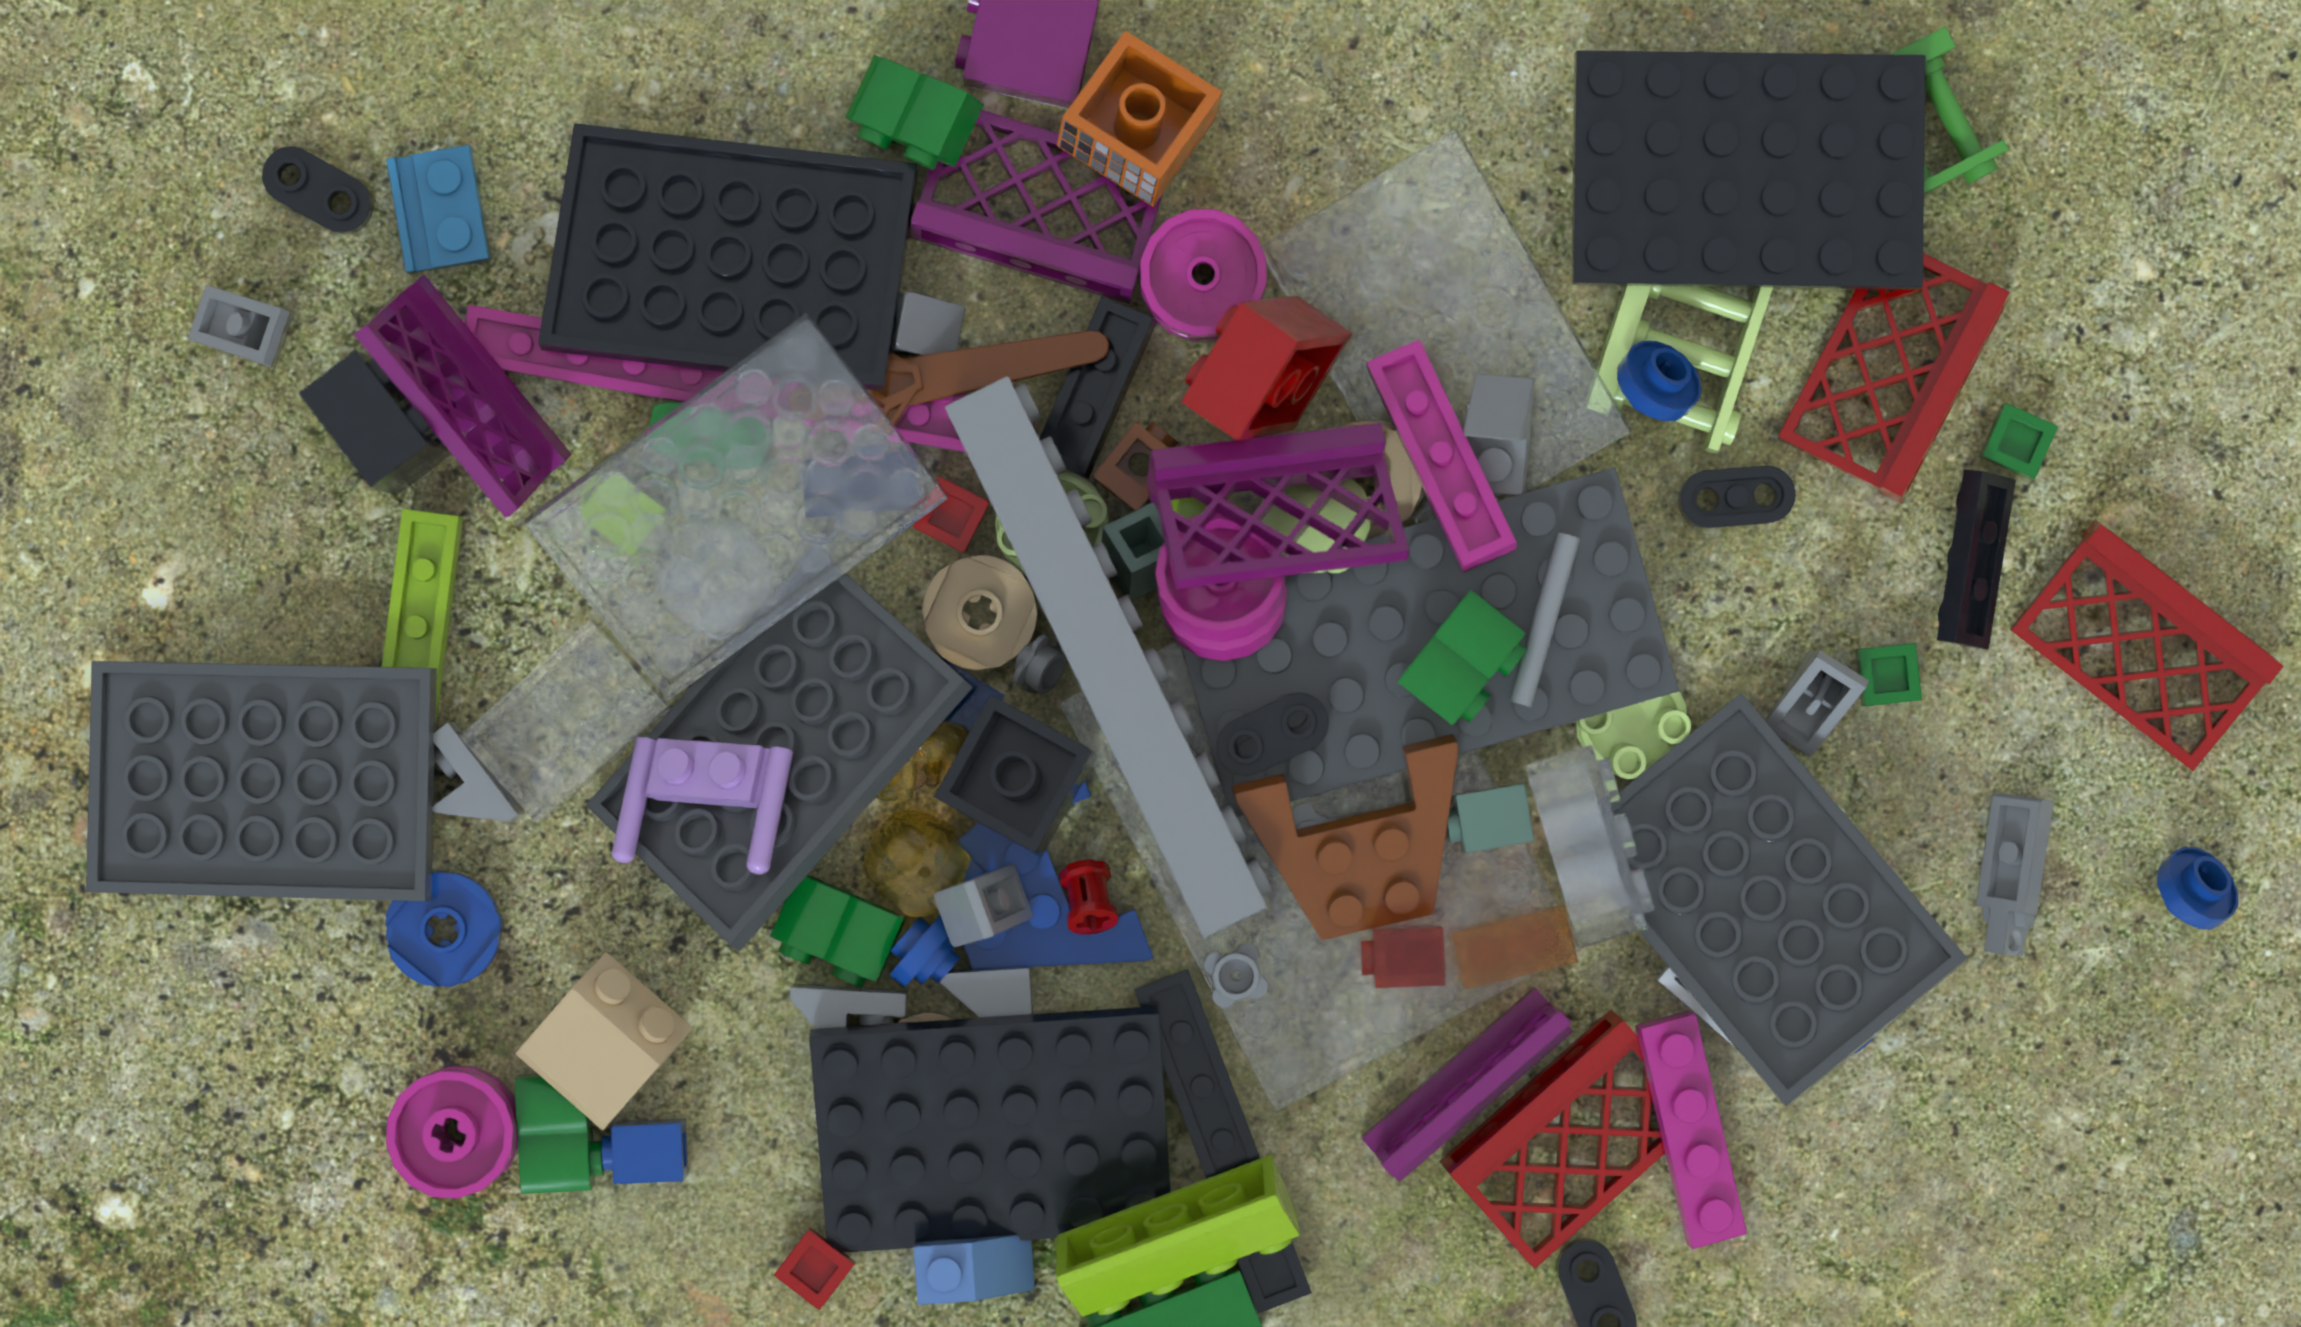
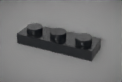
M1101 296L1086 331L1093 330L1104 334L1109 342V351L1105 358L1098 362L1069 369L1039 438L1041 441L1051 436L1066 467L1065 469L1086 479H1089L1158 322L1149 315Z
M1964 469L1961 489L1956 500L1957 516L1953 541L1947 556L1948 572L1944 597L1938 612L1939 628L1937 641L1989 650L2016 483L2015 479L1984 471Z

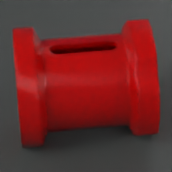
M1092 859L1079 860L1068 864L1059 873L1061 886L1068 890L1071 911L1066 916L1068 929L1073 933L1091 935L1114 927L1119 919L1117 908L1110 904L1107 889V882L1111 878L1109 865L1105 861Z

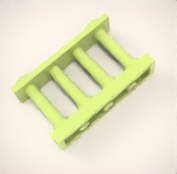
M1623 286L1582 412L1605 418L1609 415L1611 407L1621 409L1623 404L1633 407L1622 393L1617 381V367L1633 345L1642 341H1658L1672 346L1682 353L1695 368L1725 377L1715 410L1695 404L1686 416L1675 422L1707 432L1701 450L1703 452L1715 454L1719 452L1722 443L1730 446L1741 418V413L1734 411L1733 407L1773 288L1755 287L1752 299L1749 301L1710 287ZM1660 295L1742 322V330L1733 356L1649 328L1650 322L1641 319L1647 298L1657 300Z

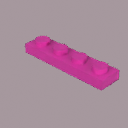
M1420 339L1366 362L1367 371L1462 572L1516 550L1517 542L1467 437L1463 435L1464 431Z
M1688 1010L1635 1025L1686 1244L1690 1248L1696 1249L1747 1234L1696 1014Z

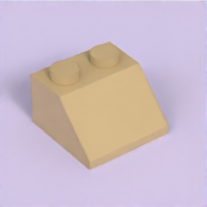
M605 952L571 988L515 1054L601 1130H604L667 1061L693 1027L611 955Z

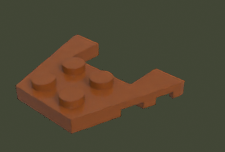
M1453 734L1402 746L1412 802L1305 828H1295L1287 784L1283 774L1231 786L1237 804L1321 941L1434 914L1459 750Z

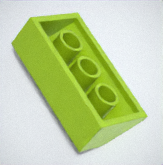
M1273 1154L1058 1234L1056 1243V1279L1061 1290L1082 1317L1095 1312L1099 1315H1108L1121 1310L1129 1303L1130 1299L1148 1292H1151L1153 1295L1165 1294L1178 1288L1185 1278L1204 1271L1209 1275L1224 1272L1233 1267L1239 1258L1257 1251L1261 1254H1271L1284 1249L1292 1242V1238L1300 1236L1298 1215Z

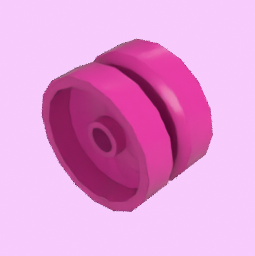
M1216 209L1187 210L1167 219L1149 238L1140 261L1141 295L1150 316L1156 319L1157 323L1169 334L1189 342H1217L1219 336L1215 334L1216 327L1222 316L1231 306H1239L1240 302L1262 299L1267 284L1266 257L1257 236L1237 217ZM1199 264H1207L1212 267L1211 275H1215V277L1209 284L1200 285L1194 281L1192 273H1197Z
M1218 512L1204 527L1205 530L1227 543H1230L1242 528ZM1196 515L1189 520L1195 522L1200 515ZM1178 531L1179 537L1181 539L1184 536V534ZM1251 533L1238 550L1256 560L1270 558L1277 548ZM1195 540L1183 553L1187 568L1212 565L1219 557L1217 553ZM1164 543L1160 548L1155 570L1159 602L1164 625L1178 645L1198 657L1227 661L1250 656L1272 640L1284 621L1288 601L1286 576L1176 589L1166 544Z
M451 1065L417 1079L398 1096L387 1118L386 1146L394 1168L411 1187L432 1197L458 1199L482 1191L511 1167L518 1153L515 1095L499 1077L473 1066ZM453 1119L458 1120V1131L466 1134L465 1139L455 1140L448 1134V1124Z

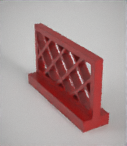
M1923 253V269L1939 277L1925 281L1923 276V288L1919 290L1898 289L1886 293L1885 289H1877L1879 296L1867 300L1865 298L1870 289H1856L1778 435L1779 440L1880 490L1881 494L1899 503L1903 502L2007 305L2010 294L2009 291L1991 282L1985 284ZM1951 282L1971 292L1961 312L1937 319L1928 289ZM1921 292L1930 322L1898 332L1889 302ZM1882 304L1891 334L1859 344L1852 324L1858 311ZM1955 323L1945 342L1940 327ZM1934 330L1940 348L1937 359L1934 363L1911 370L1901 340ZM1848 332L1852 347L1838 351ZM1894 342L1904 372L1871 382L1862 352ZM1855 355L1865 385L1832 395L1826 377V372L1831 362ZM1928 374L1918 393L1914 378ZM1907 380L1913 398V404L1909 412L1884 421L1874 390ZM1821 383L1826 397L1811 402ZM1868 393L1877 423L1844 433L1835 403ZM1829 405L1838 436L1815 443L1795 433L1805 412ZM1902 424L1891 444L1887 429ZM1880 431L1887 453L1876 473L1853 461L1847 441ZM1841 443L1845 457L1827 448Z
M2095 519L2081 536L2082 540L2012 625L2010 630L2181 763L2194 771L2265 683L2270 684L2284 666L2275 657ZM2087 557L2104 570L2106 594L2073 598L2071 575ZM2112 577L2130 591L2114 593ZM2064 584L2065 599L2051 600ZM2140 598L2149 605L2152 629L2118 633L2115 601ZM2107 602L2111 634L2077 638L2074 606ZM2067 608L2070 639L2045 642L2029 629V626L2042 610ZM2158 613L2175 626L2160 628ZM2187 634L2195 641L2197 664L2164 668L2161 636ZM2153 637L2156 669L2123 673L2119 641ZM2112 642L2115 674L2091 677L2081 670L2078 646ZM2071 647L2072 662L2056 649ZM2204 648L2218 658L2220 662L2205 663ZM2232 669L2247 681L2246 685L2232 701L2209 703L2207 671ZM2198 673L2202 704L2168 708L2165 676ZM2157 677L2161 709L2136 712L2126 704L2124 681ZM2116 682L2118 697L2101 684ZM2224 710L2212 725L2211 712ZM2203 713L2205 734L2189 753L2172 740L2169 717ZM2162 717L2163 732L2146 719Z
M1609 1010L1439 1161L1533 1269L1537 1268L1665 1154L1660 1129L1649 1128L1652 1095L1645 1066L1642 1087L1612 1086L1614 1065L1631 1050L1644 1063L1638 1036L1613 1010ZM1603 1076L1602 1086L1592 1085ZM1581 1094L1602 1095L1599 1125L1569 1124L1571 1103ZM1612 1096L1641 1097L1639 1127L1609 1126ZM1560 1114L1559 1124L1550 1123ZM1538 1132L1558 1133L1556 1164L1526 1162L1527 1143ZM1568 1134L1598 1135L1596 1165L1566 1164ZM1608 1136L1638 1137L1636 1158L1626 1167L1606 1166ZM1648 1137L1657 1138L1651 1145L1647 1147ZM1517 1152L1516 1162H1507ZM1494 1171L1515 1172L1513 1202L1489 1201L1477 1186ZM1525 1172L1555 1173L1553 1203L1523 1202ZM1565 1174L1595 1175L1594 1194L1583 1205L1563 1204ZM1605 1175L1614 1176L1607 1184L1604 1185ZM1499 1211L1512 1212L1511 1225ZM1522 1212L1552 1213L1550 1234L1531 1249L1520 1236ZM1562 1214H1572L1561 1223Z

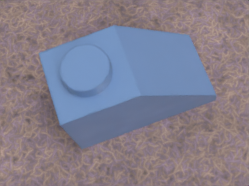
M1018 1235L921 1241L914 1244L917 1305L978 1301L1035 1290L1032 1240L1020 1241Z

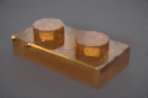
M1564 905L1450 932L1464 989L1578 962Z

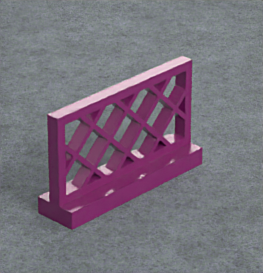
M981 110L975 125L982 127L991 144L964 158L960 156L955 167L948 165L943 168L944 164L938 162L934 170L929 169L919 202L916 204L911 219L910 238L1130 304L1140 271V261L1150 238L1162 195L1154 207L1141 201L1128 208L1115 183L1100 173V178L1073 191L1059 165L1074 157L1057 146L1059 133ZM994 131L1007 134V136L998 140ZM1022 139L1036 143L1046 161L1017 174L1004 148ZM1049 147L1063 152L1053 156ZM996 153L1010 179L982 193L968 166ZM1051 169L1065 196L1037 209L1023 183ZM958 171L961 172L974 196L957 206L933 200L938 182ZM1106 186L1120 212L1092 226L1078 200ZM1015 188L1029 214L1012 223L997 220L987 201ZM1070 204L1084 231L1066 240L1051 236L1042 218ZM979 206L984 215L969 210ZM1145 211L1141 227L1139 228L1133 216ZM1125 221L1136 240L1131 259L1107 253L1097 235ZM1035 223L1039 232L1024 227ZM1089 239L1094 249L1080 245V243Z
M422 275L375 313L376 315L361 327L354 336L411 405L419 411L434 433L506 519L517 511L547 476L566 462L572 454L429 279Z
M1381 423L1151 450L1147 487L1151 502H1156L1176 589L1406 561L1409 555V547L1383 454L1386 441ZM1373 476L1376 491L1368 501H1365L1341 486L1349 478ZM1309 484L1321 491L1322 494L1309 509L1284 494L1291 485ZM1252 491L1265 500L1251 516L1227 501L1232 493ZM1195 498L1205 504L1207 508L1195 522H1192L1173 510L1171 500ZM1331 498L1357 513L1345 530L1319 515ZM1379 503L1381 505L1382 510L1376 507ZM1274 505L1300 520L1288 536L1262 522ZM1217 512L1242 527L1230 543L1204 529ZM1368 519L1388 531L1391 543L1370 545L1354 536V534L1364 521ZM1310 526L1335 542L1328 551L1312 552L1298 544L1297 541ZM1178 531L1184 534V536L1181 539L1179 537ZM1251 533L1277 548L1270 558L1256 560L1238 549ZM1195 540L1217 553L1219 557L1212 565L1187 568L1183 553Z
M1533 987L1361 1136L1362 1140L1374 1152L1381 1165L1391 1177H1395L1399 1182L1402 1181L1574 1031L1569 1027L1571 1022L1559 1009L1551 1005L1536 987Z

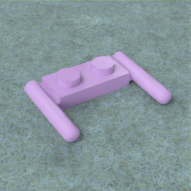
M637 737L614 839L612 857L620 863H629L634 859L647 798H653L656 801L758 808L747 859V868L754 874L768 872L793 751L782 747H771L768 749L760 745L658 738L656 741L646 737Z

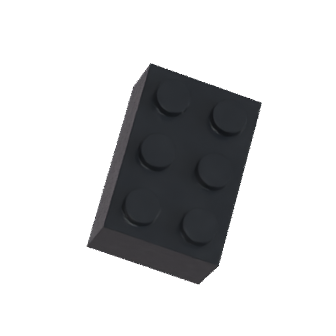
M354 350L299 392V395L370 488L397 496L451 455V452L430 428L419 411L411 405L373 357L371 358L357 350Z

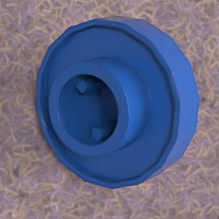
M1642 341L1633 345L1617 367V381L1624 396L1637 411L1654 419L1677 421L1689 413L1701 396V381L1695 367L1682 353L1667 344L1658 341Z
M2182 847L2163 860L2157 870V885L2166 908L2172 915L2181 919L2186 924L2198 929L2212 930L2229 919L2238 907V890L2233 877L2218 859L2202 849Z
M941 915L932 925L920 916L890 951L901 961L889 976L903 988L912 979L923 985L929 977L939 984L960 959L952 951L954 946L950 943Z

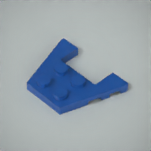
M1085 780L1072 804L1091 797ZM977 823L931 862L942 890L1009 864H1015L1034 917L994 936L963 945L973 970L1137 962L1154 958L1135 909L1118 915L1119 921L1117 924L1101 933L1081 935L1073 933L1068 929L1066 916L1071 909L1047 849L1041 858L984 825Z

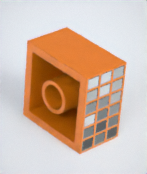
M1125 30L1063 115L1057 146L1154 207L1214 123L1222 91Z

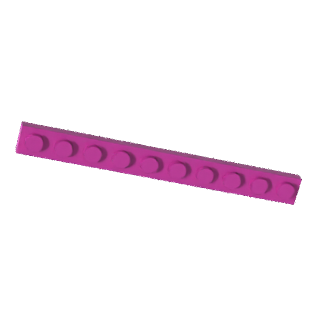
M468 305L465 325L503 371L733 412H742L871 436L870 433L883 408L874 403V400L869 401L866 399V402H863L862 399L860 400L861 403H858V401H855V404L849 402V405L843 403L844 406L837 404L838 407L836 408L835 405H832V408L828 409V413L823 420L793 417L788 391L806 382L541 350L538 345L542 318ZM964 393L913 405L891 433L874 437L967 453L945 406L969 394Z

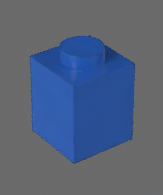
M686 1118L615 1122L611 1126V1135L602 1137L603 1170H613V1184L684 1181L688 1177Z

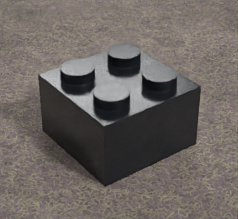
M990 694L934 797L1042 858L1098 756L1093 750Z

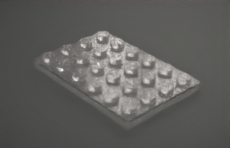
M1458 130L1451 131L1261 246L1266 257V264L1285 297H1300L1353 333L1329 373L1356 420L1374 419L1393 425L1367 371L1366 362L1420 339L1463 431L1477 373L1535 378L1525 493L1632 431ZM1424 493L1416 514L1412 516L1417 524L1437 518L1426 493ZM1493 493L1497 501L1516 496Z
M806 313L526 517L525 526L669 701L948 498L942 486Z

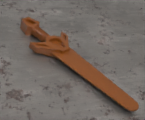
M1089 330L901 358L891 352L886 391L843 386L834 387V385L828 388V385L823 386V384L806 382L788 391L793 417L821 420L827 415L828 409H831L832 405H835L836 408L838 407L837 404L844 406L843 403H846V405H849V402L855 404V401L861 403L860 400L862 399L863 402H866V399L869 401L874 400V403L883 408L870 433L872 437L891 433L913 405L980 390L1006 376L1009 377L1011 382L1098 362L1107 355L1109 342L1101 332Z

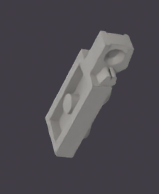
M1995 792L1992 795L1976 906L1982 907L1983 921L1988 922L1984 947L1986 952L2007 956H2023L2028 930L2033 928L2036 919L2035 915H2037L2054 801Z

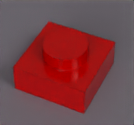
M938 476L913 528L965 554L990 502Z
M810 1227L775 1272L774 1276L820 1310L856 1262L845 1253H841L830 1245L827 1239Z

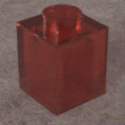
M1441 925L1371 928V940L1360 941L1361 974L1372 975V985L1375 988L1445 986L1444 934Z

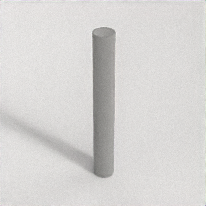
M1560 532L1557 533L1525 644V648L1528 650L1520 661L1509 699L1511 702L1532 707L1580 542L1578 537Z

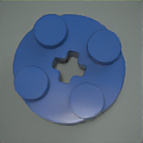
M440 871L432 874L431 901L392 900L386 913V937L389 943L387 946L395 965L410 979L426 986L451 987L473 980L490 966L500 948L504 921L495 899L481 883L464 874ZM450 914L457 921L454 930L459 935L454 943L445 939L438 945L431 939L435 929L429 922L435 915L440 919H444Z

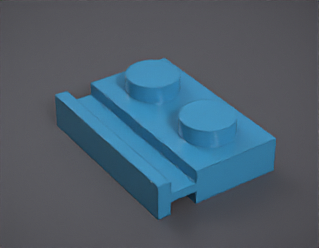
M470 145L412 154V156L386 159L406 273L415 274L426 270H438L491 260L473 151Z

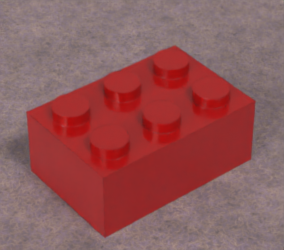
M1298 296L1240 302L1239 306H1231L1219 321L1215 330V334L1219 336V339L1209 356L1206 354L1202 355L1190 369L1185 381L1190 387L1181 402L1237 441L1292 431L1296 428L1353 333Z

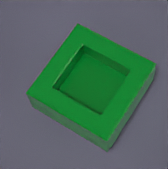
M2004 403L1998 411L1979 457L2029 480H2033L2039 472L2058 426Z
M1916 643L1855 649L1858 674L1869 680L1867 687L1860 695L1861 706L1922 700Z

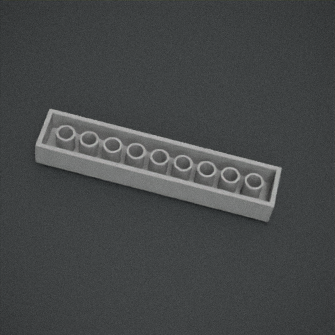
M1006 376L945 406L950 420L1203 938L1267 908L1262 895L1272 891L1258 860L1254 857L1245 862L1236 842L1246 838L1232 807L1228 805L1219 809L1211 793V789L1220 785L1219 780L1206 754L1202 753L1194 757L1185 736L1195 731L1180 701L1178 700L1169 705L1159 686L1160 683L1169 678L1154 647L1143 652L1133 633L1142 628L1143 625L1128 594L1117 599L1108 579L1116 576L1117 571L1102 542L1092 547L1082 527L1092 523L1091 518L1078 491L1075 489L1065 493L1057 477L1058 474L1066 471V467L1051 436L1040 441L1031 424L1041 418L1025 383L1014 388L1009 377Z

